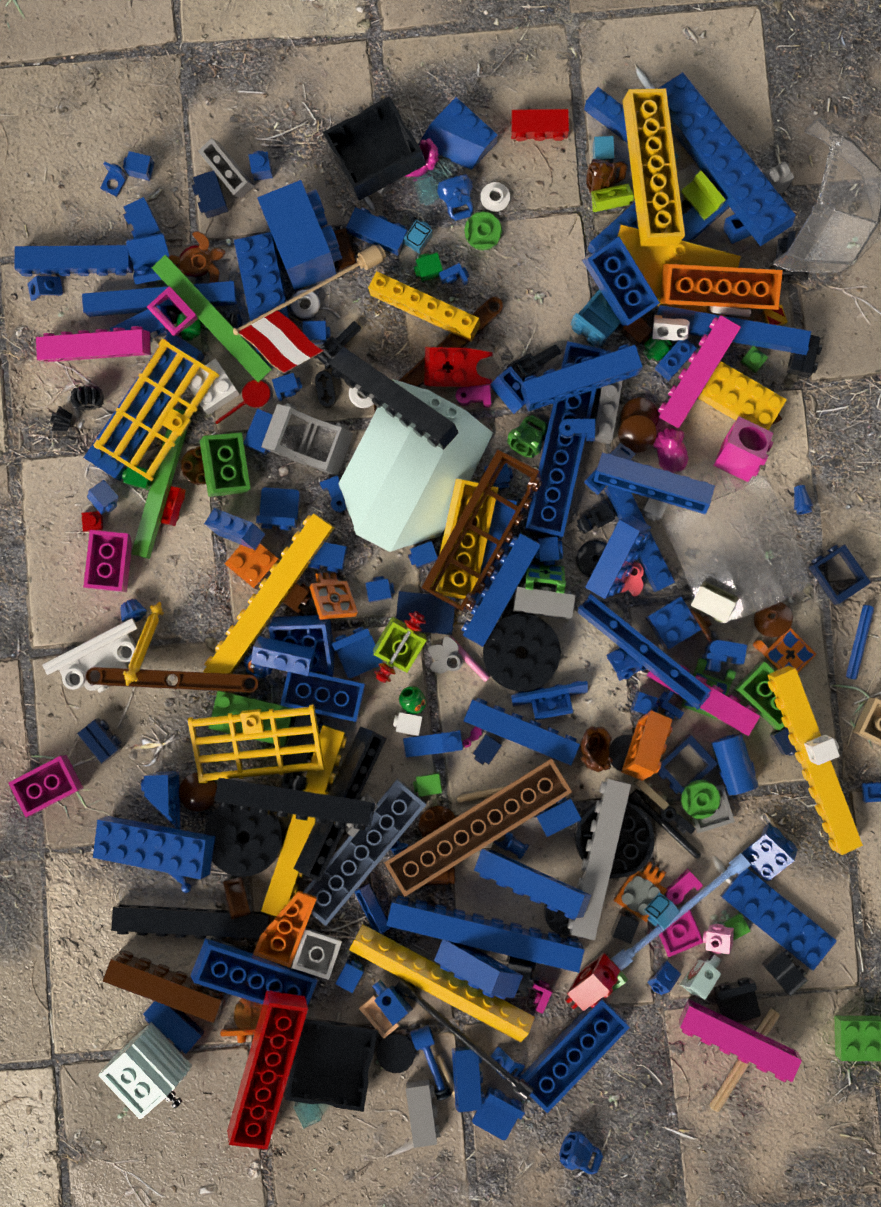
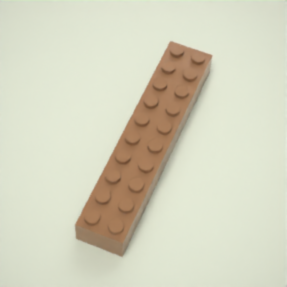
M551 758L386 860L384 864L405 897L569 795L572 791Z

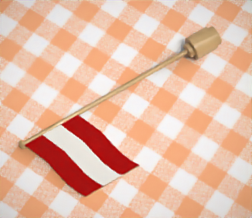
M380 244L366 248L358 253L357 263L247 324L237 329L234 328L233 333L235 335L240 334L253 344L271 365L283 373L311 359L324 350L313 344L290 319L278 310L358 266L369 270L378 265L386 258L383 248Z

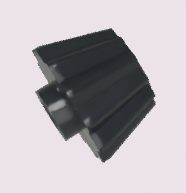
M58 406L57 412H52L50 423H53L51 431H68L72 414Z

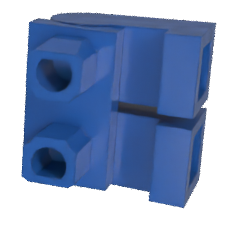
M723 640L708 642L705 646V653L702 654V659L707 661L704 670L720 672L721 662H726L727 658H731L730 664H744L747 645Z

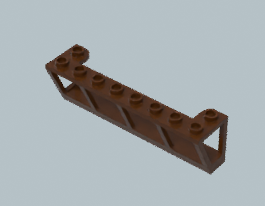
M497 449L421 588L466 614L468 610L472 611L476 604L475 597L478 593L481 594L486 586L484 583L486 577L492 575L495 570L493 565L496 559L500 560L505 551L502 548L506 542L509 543L514 535V532H512L513 528L521 523L523 519L521 514L524 508H529L533 500L531 498L533 492H537L542 484L540 472ZM505 464L512 466L531 478L527 486V492L519 506L491 490ZM487 496L493 497L516 511L500 540L472 524ZM468 530L476 532L497 545L481 574L454 559V555ZM450 564L478 578L473 590L466 595L461 605L436 591Z

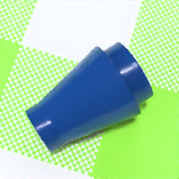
M805 485L794 487V510L798 515L812 512L813 504Z

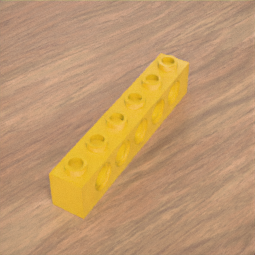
M376 271L368 286L371 296L470 342L473 341L480 327L478 317Z

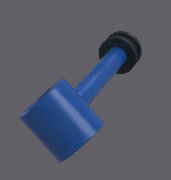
M427 1025L411 1031L410 1034L416 1051L420 1049L424 1051L437 1086V1090H435L437 1100H444L452 1095L450 1088L444 1085L430 1048L431 1045L435 1044L430 1026Z

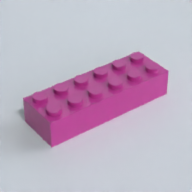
M690 999L687 1000L679 1018V1025L684 1034L690 1037L696 1035L701 1038V1042L709 1046L714 1044L725 1054L730 1055V1053L738 1056V1060L746 1064L751 1062L757 1065L756 1068L764 1073L770 1071L775 1074L777 1079L783 1082L787 1080L793 1082L802 1062L798 1051Z

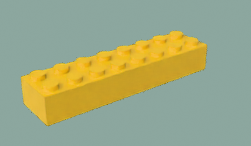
M666 88L629 89L623 99V109L641 247L678 245L685 237Z

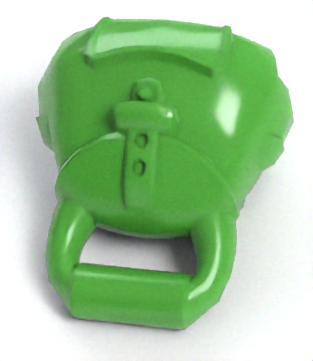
M534 415L527 416L519 427L509 432L507 443L518 454L526 458H533L541 452L542 438L547 432V425ZM528 421L536 425L537 427L541 428L542 431H539L534 427L530 426L528 424Z

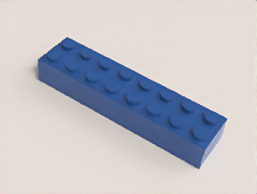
M168 332L164 338L171 345L200 363L205 357L201 351L177 335L173 336ZM167 348L148 378L158 384L177 353ZM183 358L166 384L165 389L174 394L193 363ZM145 382L126 413L136 418L155 387ZM134 384L131 386V388L129 389V391L127 392V394L125 395V397L123 398V400L117 408H120L121 404L129 394ZM161 392L142 423L152 429L171 397ZM116 411L110 417V419L108 420V422L106 423V425L104 426L96 440L100 439L103 432L105 431V429L111 422L112 418L116 414ZM123 416L104 447L114 452L133 422ZM139 427L120 457L130 463L149 432ZM93 444L83 457L120 482L124 469L128 467L104 451L96 449Z

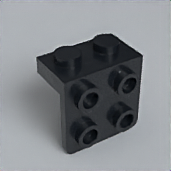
M743 977L735 982H724L717 987H713L721 1015L738 1023L760 1017L761 1012L755 994L757 986L753 979Z

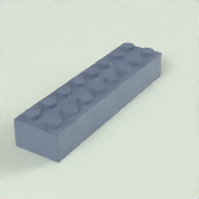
M398 778L376 803L378 808L374 811L371 828L366 827L365 830H359L354 837L350 835L331 857L321 881L313 879L303 891V893L317 897L311 914L325 926L427 805V802Z

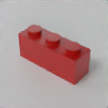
M569 109L512 110L511 139L516 141H525L527 139H534L535 141H543L545 139L562 141L568 138Z

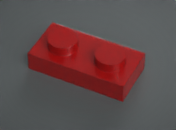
M174 486L170 487L160 523L176 526L181 505L185 499V489Z

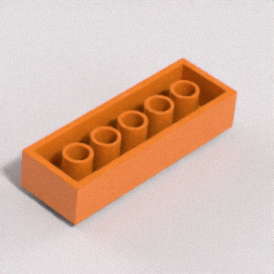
M663 264L660 303L779 310L783 270Z

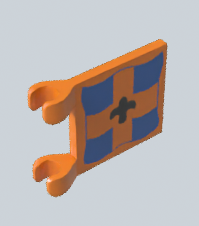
M791 628L785 634L779 636L769 648L761 640H756L753 643V646L777 670L791 666L796 668L799 673L816 655Z

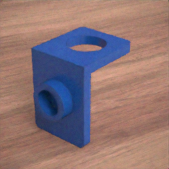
M104 161L103 165L108 170V173L100 188L117 197L127 178L120 166ZM114 179L118 182L116 189L108 188L110 180Z
M35 276L28 282L31 301H35L41 295L61 296L63 294L61 279L58 276Z
M497 1047L491 1055L509 1074H512L518 1068L517 1072L513 1075L515 1078H518L525 1068L524 1064L515 1062L501 1047Z

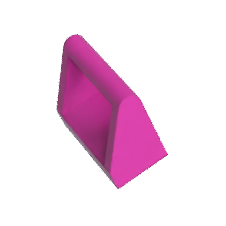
M170 286L147 306L173 336H176L198 319L196 314ZM168 298L186 317L177 327L156 307Z

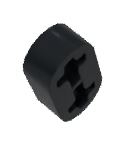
M320 371L315 376L318 400L323 407L330 408L336 402L333 380L328 372ZM321 376L329 379L326 381L327 387L323 388L322 382H319L322 379ZM325 391L328 392L329 397H332V399L329 400V403H326L325 400H322L323 398H325Z

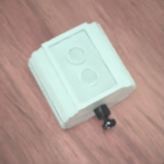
M151 1022L109 1061L98 1076L139 1119H142L163 1099L167 1102L172 1101L173 1104L171 1106L173 1108H177L182 1103L181 1098H175L176 1093L173 1089L186 1076L192 1064Z

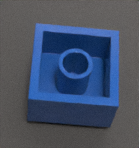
M682 597L676 598L645 617L665 650H669L702 630Z

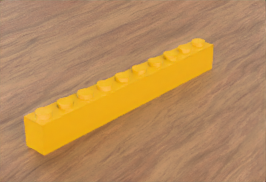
M314 513L312 516L308 515L303 522L305 526L301 532L297 531L292 538L294 541L290 547L287 546L281 553L282 559L279 563L276 562L272 566L269 578H264L260 583V590L257 595L253 594L248 601L250 605L246 611L243 609L237 616L239 621L235 626L232 625L226 632L227 638L224 642L220 641L216 646L215 650L217 652L213 657L210 656L204 664L206 668L203 672L233 674L306 570L311 560L334 530V526Z
M786 666L768 674V686L776 696L775 704L782 712L783 717L781 719L784 726L789 730L788 738L797 751L795 753L796 759L803 767L802 775L809 783L810 787L808 790L816 801L815 809L819 816L822 817V827L829 835L830 840H828L831 849L844 855L863 846L831 760L820 765L810 762L804 743L821 737V733L796 668Z
M326 725L322 726L319 737L326 768L325 771L317 772V770L307 771L308 785L304 791L324 795L329 794L327 792L328 785L333 784L336 775L333 773L334 767L339 766L342 757L339 755L341 747L345 748L348 739L345 736V731ZM316 752L313 753L310 763L318 762ZM296 815L292 816L261 912L277 916L291 900L292 895L294 896L297 893L299 885L296 882L298 877H302L303 874L293 868L315 824V818L308 817V820L304 821L296 819Z
M363 924L360 927L349 948L350 951L519 1042H522L529 1034L535 1019L531 1014L495 995L493 998L484 995L482 989L469 986L467 980H460L454 977L453 972L441 969L440 965Z

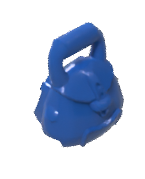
M466 174L444 180L438 184L437 194L447 204L448 214L455 221L471 217L473 213V203L470 197L473 186L471 179ZM465 204L469 207L468 210L453 214V208Z
M571 1131L565 1136L559 1153L560 1162L563 1166L570 1170L580 1169L591 1175L597 1173L603 1159L601 1150L592 1145L585 1134L580 1131ZM596 1152L593 1164L590 1169L588 1167L589 1161L591 1159L592 1153Z

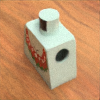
M713 953L707 961L698 960L679 985L693 996L705 1000L721 975L716 968L722 960Z

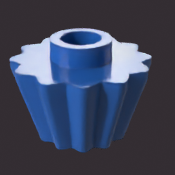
M136 599L127 600L120 607L122 622H126L133 618L134 622H138L147 612Z

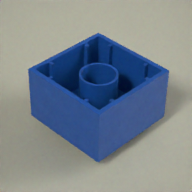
M299 180L257 197L294 290H300L334 276L336 270L333 262L341 260L342 256L331 225H328L317 190L306 193L302 181Z

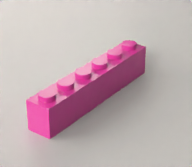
M721 315L719 318L715 317L709 326L712 329L708 336L704 334L699 342V345H701L698 353L693 352L688 360L691 363L689 368L682 370L678 377L681 381L678 386L673 385L668 393L671 396L667 403L663 402L658 410L661 413L659 418L678 429L741 328Z
M134 326L131 327V330L113 328L111 332H107L106 329H96V333H90L87 330L78 331V334L60 332L61 335L57 336L54 333H44L43 337H36L37 360L58 362L151 355L150 332L143 330V327Z
M680 664L681 667H683L686 671L690 672L688 668ZM647 672V677L672 690L653 673ZM696 675L695 678L711 690L709 698L700 708L744 735L749 736L760 718L756 714L758 710L748 704L746 707L739 704L740 699L733 695L727 697L722 694L723 689L716 685L712 687L707 685L706 679Z

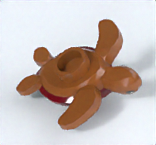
M194 231L192 236L198 241L199 245L186 248L179 257L170 255L168 258L184 275L200 277L208 272L209 283L218 282L220 271L213 264V261L223 258L226 251L221 248H215L210 251L208 249V237L199 231Z

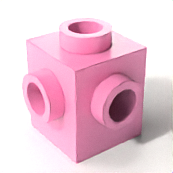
M722 924L710 925L703 935V943H706V950L714 954H730L733 947L734 928L724 927Z

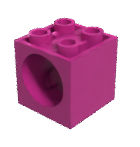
M738 416L725 436L713 466L749 482L752 476H757L761 468L760 464L764 465L769 455L766 452H769L773 445V441H771L773 432Z

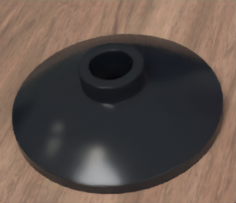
M591 540L584 543L578 550L576 562L579 570L584 575L591 577L598 563L593 561V556L598 555L599 558L601 557L607 545L605 542Z

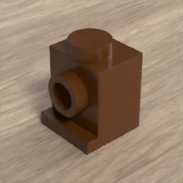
M303 583L301 586L295 584L283 603L301 614L302 610H300V607H305L310 600V597H308L310 595V588Z

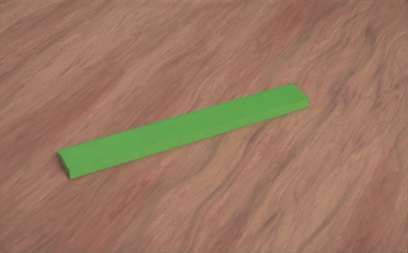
M164 255L152 267L156 274L175 291L196 314L197 318L257 382H260L272 370L240 334L235 335L233 333L234 327L167 255Z
M174 409L182 415L185 413L184 410ZM168 428L165 434V438L167 439L172 433V431ZM187 429L182 437L179 436L175 441L176 445L170 449L153 476L154 479L149 489L132 548V555L147 559L151 557Z

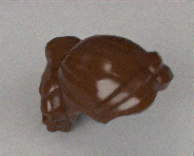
M589 727L583 735L580 746L583 754L581 761L585 763L588 769L598 773L610 769L613 762L612 758L609 757V745L612 738L604 727Z

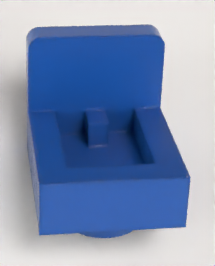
M672 690L664 691L658 699L660 702L659 707L665 710L663 714L672 720L674 718L681 719L684 712L668 702L674 692Z
M666 961L647 983L654 992L663 995L672 990L681 973Z

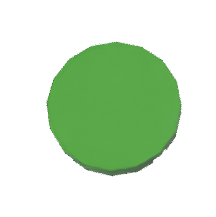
M477 212L465 224V238L469 245L475 249H491L497 245L501 238V223L492 213Z
M707 780L693 781L685 787L682 793V807L687 814L696 819L708 818L714 814L713 812L720 805L719 790Z

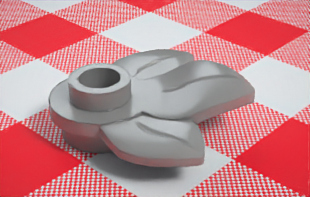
M445 636L443 645L435 644L428 647L430 656L435 660L430 667L432 671L441 674L448 670L457 671L462 667L463 658L458 653V644L452 638ZM451 658H455L457 664H452Z

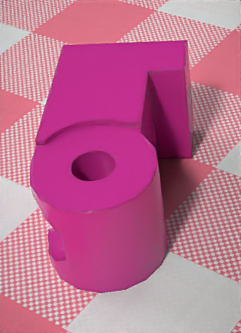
M490 385L461 387L456 392V401L461 406L483 402L484 407H491Z
M687 868L666 888L665 895L673 904H679L683 901L684 895L693 887L698 891L703 885Z

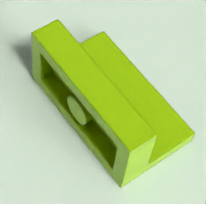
M702 171L696 174L693 181L680 191L704 220L720 209L726 201Z
M629 183L591 191L593 212L630 205V201H634Z

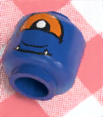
M252 653L250 656H246L244 667H246L247 674L255 675L258 678H265L272 673L273 668L251 664Z

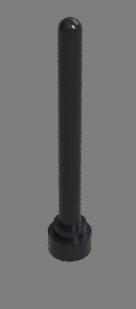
M635 789L628 796L630 803L640 806L694 858L699 859L701 857V853L667 821L663 820L661 815L644 800L645 798L640 790Z

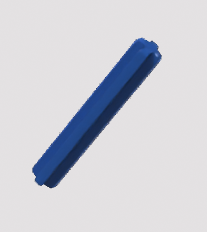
M870 605L862 607L846 677L856 680L858 677L874 612V607Z

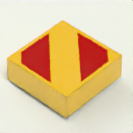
M782 304L779 305V310L766 309L762 312L767 324L781 326L788 323Z

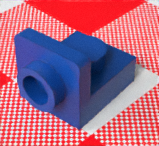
M460 263L439 273V279L442 284L446 282L451 284L457 280V277H460L464 286L468 284L467 278H469V274L465 267H461Z

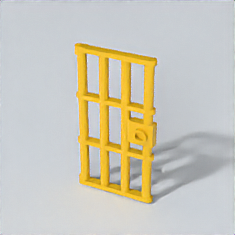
M166 339L160 340L156 352L143 372L139 373L138 380L120 408L115 410L116 414L102 436L93 444L96 449L104 451L150 481H153L154 478L152 477L170 449L176 445L175 441L179 436L182 437L190 425L191 416L194 412H197L198 405L214 380L220 376L215 371L171 345ZM169 348L177 354L157 384L148 377L166 349ZM183 358L193 363V365L173 394L165 389V386ZM199 368L208 372L209 375L189 404L181 399V396ZM148 382L155 388L136 418H133L126 411L144 383ZM161 392H164L171 399L151 429L142 422ZM178 402L188 407L183 415L174 410ZM124 416L133 423L115 451L111 452L104 446ZM162 426L172 431L168 439L158 433ZM142 427L149 433L129 463L120 456L138 428ZM155 437H158L165 444L145 473L138 469L137 465Z
M314 704L302 708L269 709V711L261 712V709L241 711L240 714L236 715L228 713L227 716L198 719L188 718L200 784L218 780L219 778L244 779V777L272 774L285 775V773L317 770V772L325 771L326 767L322 755ZM310 715L311 726L277 729L275 718ZM264 719H270L272 730H264ZM235 722H242L243 733H236ZM229 723L231 734L197 737L195 727ZM310 733L314 735L315 744L280 747L279 737ZM273 737L275 748L249 751L239 750L238 741ZM232 742L234 752L200 755L199 745ZM307 752L317 753L318 762L294 765L283 764L282 755ZM267 756L277 757L278 766L243 770L241 759ZM236 760L237 770L204 773L202 763Z

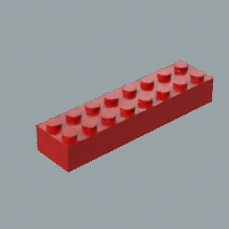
M266 991L227 1129L229 1145L268 1150L308 1011L305 996Z

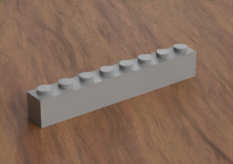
M606 778L605 782H601L599 793H602L600 801L597 800L595 806L597 817L596 820H592L590 831L593 832L592 839L587 841L586 851H588L587 859H583L581 867L584 873L577 883V888L591 894V898L584 917L576 918V920L569 919L568 928L571 935L591 940L596 938L631 784L610 778Z

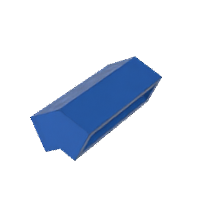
M370 882L359 887L354 893L372 929L382 934L391 928L386 926L388 919Z

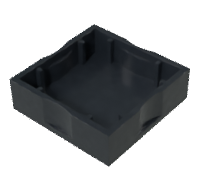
M390 96L366 108L360 114L346 119L323 132L330 150L359 201L426 165L420 147L411 132L405 127L402 117Z
M306 1017L285 1087V1100L307 1104H327L335 1108L364 1112L369 1083L368 1072L373 1059L378 1030L374 1027Z

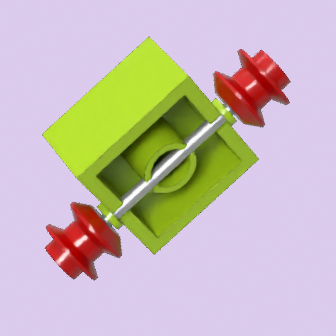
M409 612L411 618L404 622L392 616L373 648V654L386 661V663H379L381 668L379 671H374L379 681L383 683L392 681L389 676L396 674L393 666L408 673L426 643V635L420 632L422 630L420 624H426V621L424 620L425 617L419 612Z

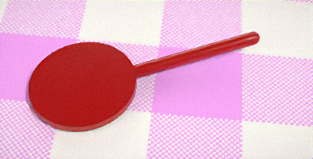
M256 380L246 383L242 389L244 401L216 420L215 423L219 424L245 404L253 408L264 406L270 399L268 385L263 381L257 382Z

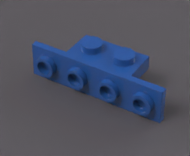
M575 681L572 684H557L546 689L537 688L530 692L520 691L511 695L512 706L531 703L535 720L573 713L570 696L588 693L587 681Z

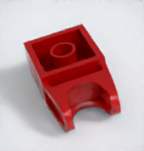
M425 347L424 386L470 387L491 384L492 379L481 377L477 373L476 366L481 359L493 357V352L471 348ZM446 362L449 365L447 371L443 369V364L446 365Z

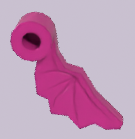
M475 726L470 732V737L463 740L462 746L464 748L470 747L471 741L478 740L479 736L482 735V729Z

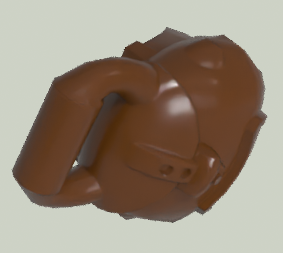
M592 159L591 164L588 166L586 177L589 192L611 187L612 184L625 179L628 164L624 161L610 163L608 160ZM620 167L618 177L616 178L617 168Z

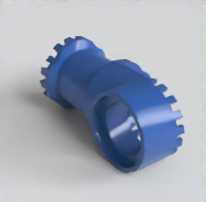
M509 832L505 834L503 841H493L494 844L505 851L509 850L517 855L519 860H521L529 847L527 843L523 844Z

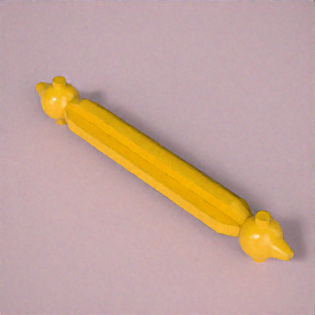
M161 602L149 607L152 614L146 620L128 665L129 671L123 672L127 686L131 682H137L138 680L136 672L140 670L159 622L158 616H163L164 614Z

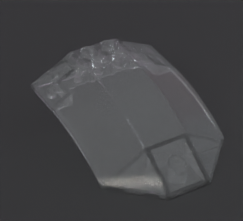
M715 456L683 469L680 473L681 476H688L691 479L715 485L706 515L668 504L660 520L676 552L694 598L704 581L739 597L728 620L731 621L782 602L812 584L790 525L767 478L757 474L756 477L752 476L749 482H746L713 466L717 457ZM700 613L703 617L708 616L712 626L724 623L714 620L713 616Z

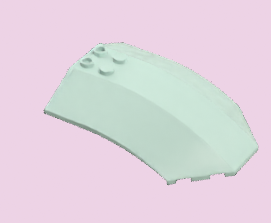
M394 379L392 380L452 421L459 433L444 450L438 446L433 447L426 437H419L412 427H405L399 421V418L396 416L393 418L387 414L385 408L382 406L377 408L338 484L340 490H342L349 516H351L355 534L389 552L441 536L446 526L455 480H471L493 434L492 431L463 408L429 390Z

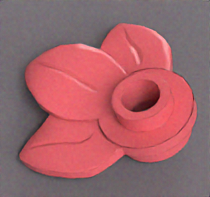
M633 562L632 566L638 570V573L626 576L623 582L625 586L620 593L629 590L633 597H637L644 586L642 580L644 569L640 563Z

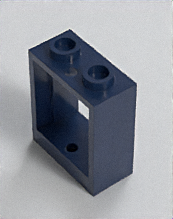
M838 544L827 550L829 552L824 557L819 555L812 560L813 564L808 567L834 605L842 603L871 583L845 544L838 546ZM837 554H840L857 581L836 594L818 567Z
M688 734L660 760L661 767L657 774L663 780L666 778L671 783L669 787L676 794H682L688 784L701 780L718 763L692 735ZM688 745L706 766L682 787L664 766Z

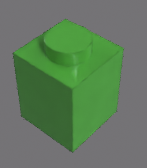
M439 773L416 776V781H413L414 792H418L419 797L442 793Z

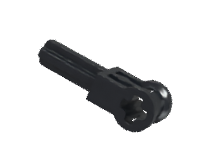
M353 321L336 339L331 336L319 348L324 351L314 356V358H318L325 365L324 368L326 370L330 369L329 362L361 330V326Z
M553 345L535 356L529 353L513 361L506 368L511 366L524 381L525 378L539 372L540 365L560 355L561 352L557 345Z

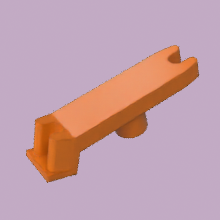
M256 1027L221 1029L220 1036H237V1043H245L246 1035H254Z

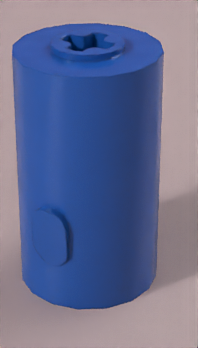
M742 733L724 736L711 742L720 768L719 773L726 786L728 795L745 793L759 787L754 764L750 760Z

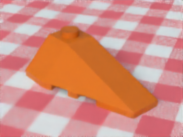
M298 891L260 935L253 955L290 968L317 897Z

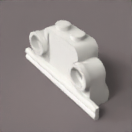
M133 618L46 662L42 666L47 675L59 670L62 675L63 684L68 689L75 690L85 686L87 690H98L101 693L109 689V686L88 683L86 672L93 667L129 669L128 665L136 648L131 632L138 628ZM96 670L92 671L91 679L97 682L100 679V673Z

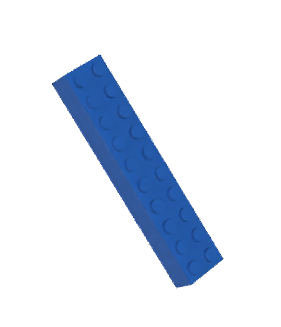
M682 72L658 89L666 88L673 135L726 199L725 202L760 247L793 225L795 213L687 76Z
M567 341L561 369L562 366L568 363L579 364L586 357H592V359L600 357L599 354L605 352V349ZM596 389L553 403L538 467L542 484L537 492L534 491L532 494L533 500L529 507L525 531L561 539L564 536L586 436L563 438L559 434V425L565 419H590Z
M404 895L393 896L386 926L577 973L580 971L585 949L582 943L578 942V938L567 936L566 939L560 937V934L555 932L541 933V929L535 927L525 929L518 923L504 924L503 920L498 918L488 920L484 919V915L473 913L472 916L465 914L466 911L461 909L451 911L447 910V907L444 905L435 904V906L427 905L428 902L417 899L414 902L410 901L409 897H404Z

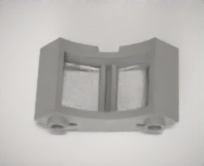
M288 403L285 406L277 404L261 447L297 463L338 476L353 433L348 431L347 426L337 423L333 425L296 410L297 407Z

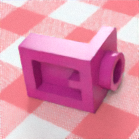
M533 981L532 987L541 991V993L537 992L533 1004H536L535 1010L543 1014L552 994V989L545 981Z

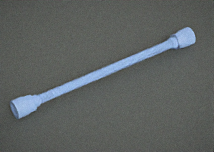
M741 853L729 862L730 866L727 867V870L721 876L719 875L711 884L709 883L694 898L692 897L690 901L678 909L680 911L670 924L672 925L674 921L676 922L678 918L692 909L701 899L721 885L724 880L726 881L728 877L734 876L736 873L739 875L751 866L748 860ZM657 926L643 937L640 942L638 941L636 945L632 946V948H628L626 951L624 949L611 959L622 971L633 962L632 958L641 948H644L647 943L649 944L651 940L655 939L665 929Z

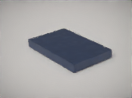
M399 591L396 619L402 622L410 620L409 612L414 613L416 611L422 614L426 621V624H420L422 629L420 632L452 635L455 607L432 594ZM446 596V597L450 598V599L453 600V601L456 600V598H454V597Z

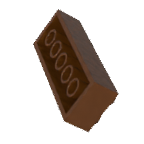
M129 951L118 952L110 959L102 982L212 1023L219 1016L227 993L193 983L192 978L187 977V973L169 970L170 967L163 964L155 965L151 963L150 959L144 957L136 958Z

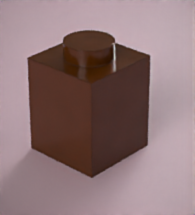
M638 318L631 324L625 325L621 333L638 347L640 344L644 346V343L651 337L650 334L653 330L641 318Z

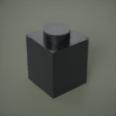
M628 911L624 913L619 912L611 930L612 937L631 944L639 925V921L635 918L636 915Z

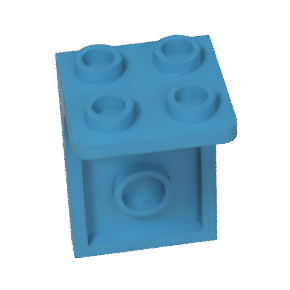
M599 289L579 313L574 314L570 325L575 333L585 336L587 338L586 341L591 346L600 348L620 325V321Z

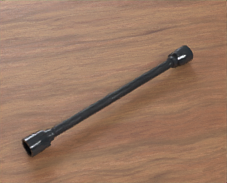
M402 978L394 987L399 994L405 998L413 999L424 1010L426 1009L433 1018L445 1026L447 1030L449 1029L453 1035L455 1034L476 1055L486 1061L490 1067L492 1066L496 1072L498 1071L502 1077L504 1076V1079L506 1078L514 1088L513 1091L522 1100L526 1101L535 1088L522 1078L519 1080L517 1077H513L511 1073L509 1074L505 1068L503 1069V1066L501 1067L488 1053L476 1045L474 1041L470 1040L468 1036L464 1035L462 1031L460 1032V1029L458 1030L453 1023L418 995L417 991L414 990V985Z

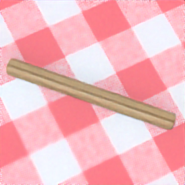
M770 1009L756 1031L767 1036L780 1017V1014L774 1009ZM737 1060L710 1103V1107L714 1111L719 1112L749 1064Z

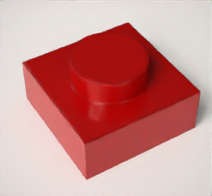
M99 511L81 513L83 532H90V530L104 531L103 517Z

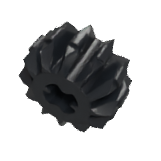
M79 386L71 391L72 407L77 410H95L104 404V394L98 386Z

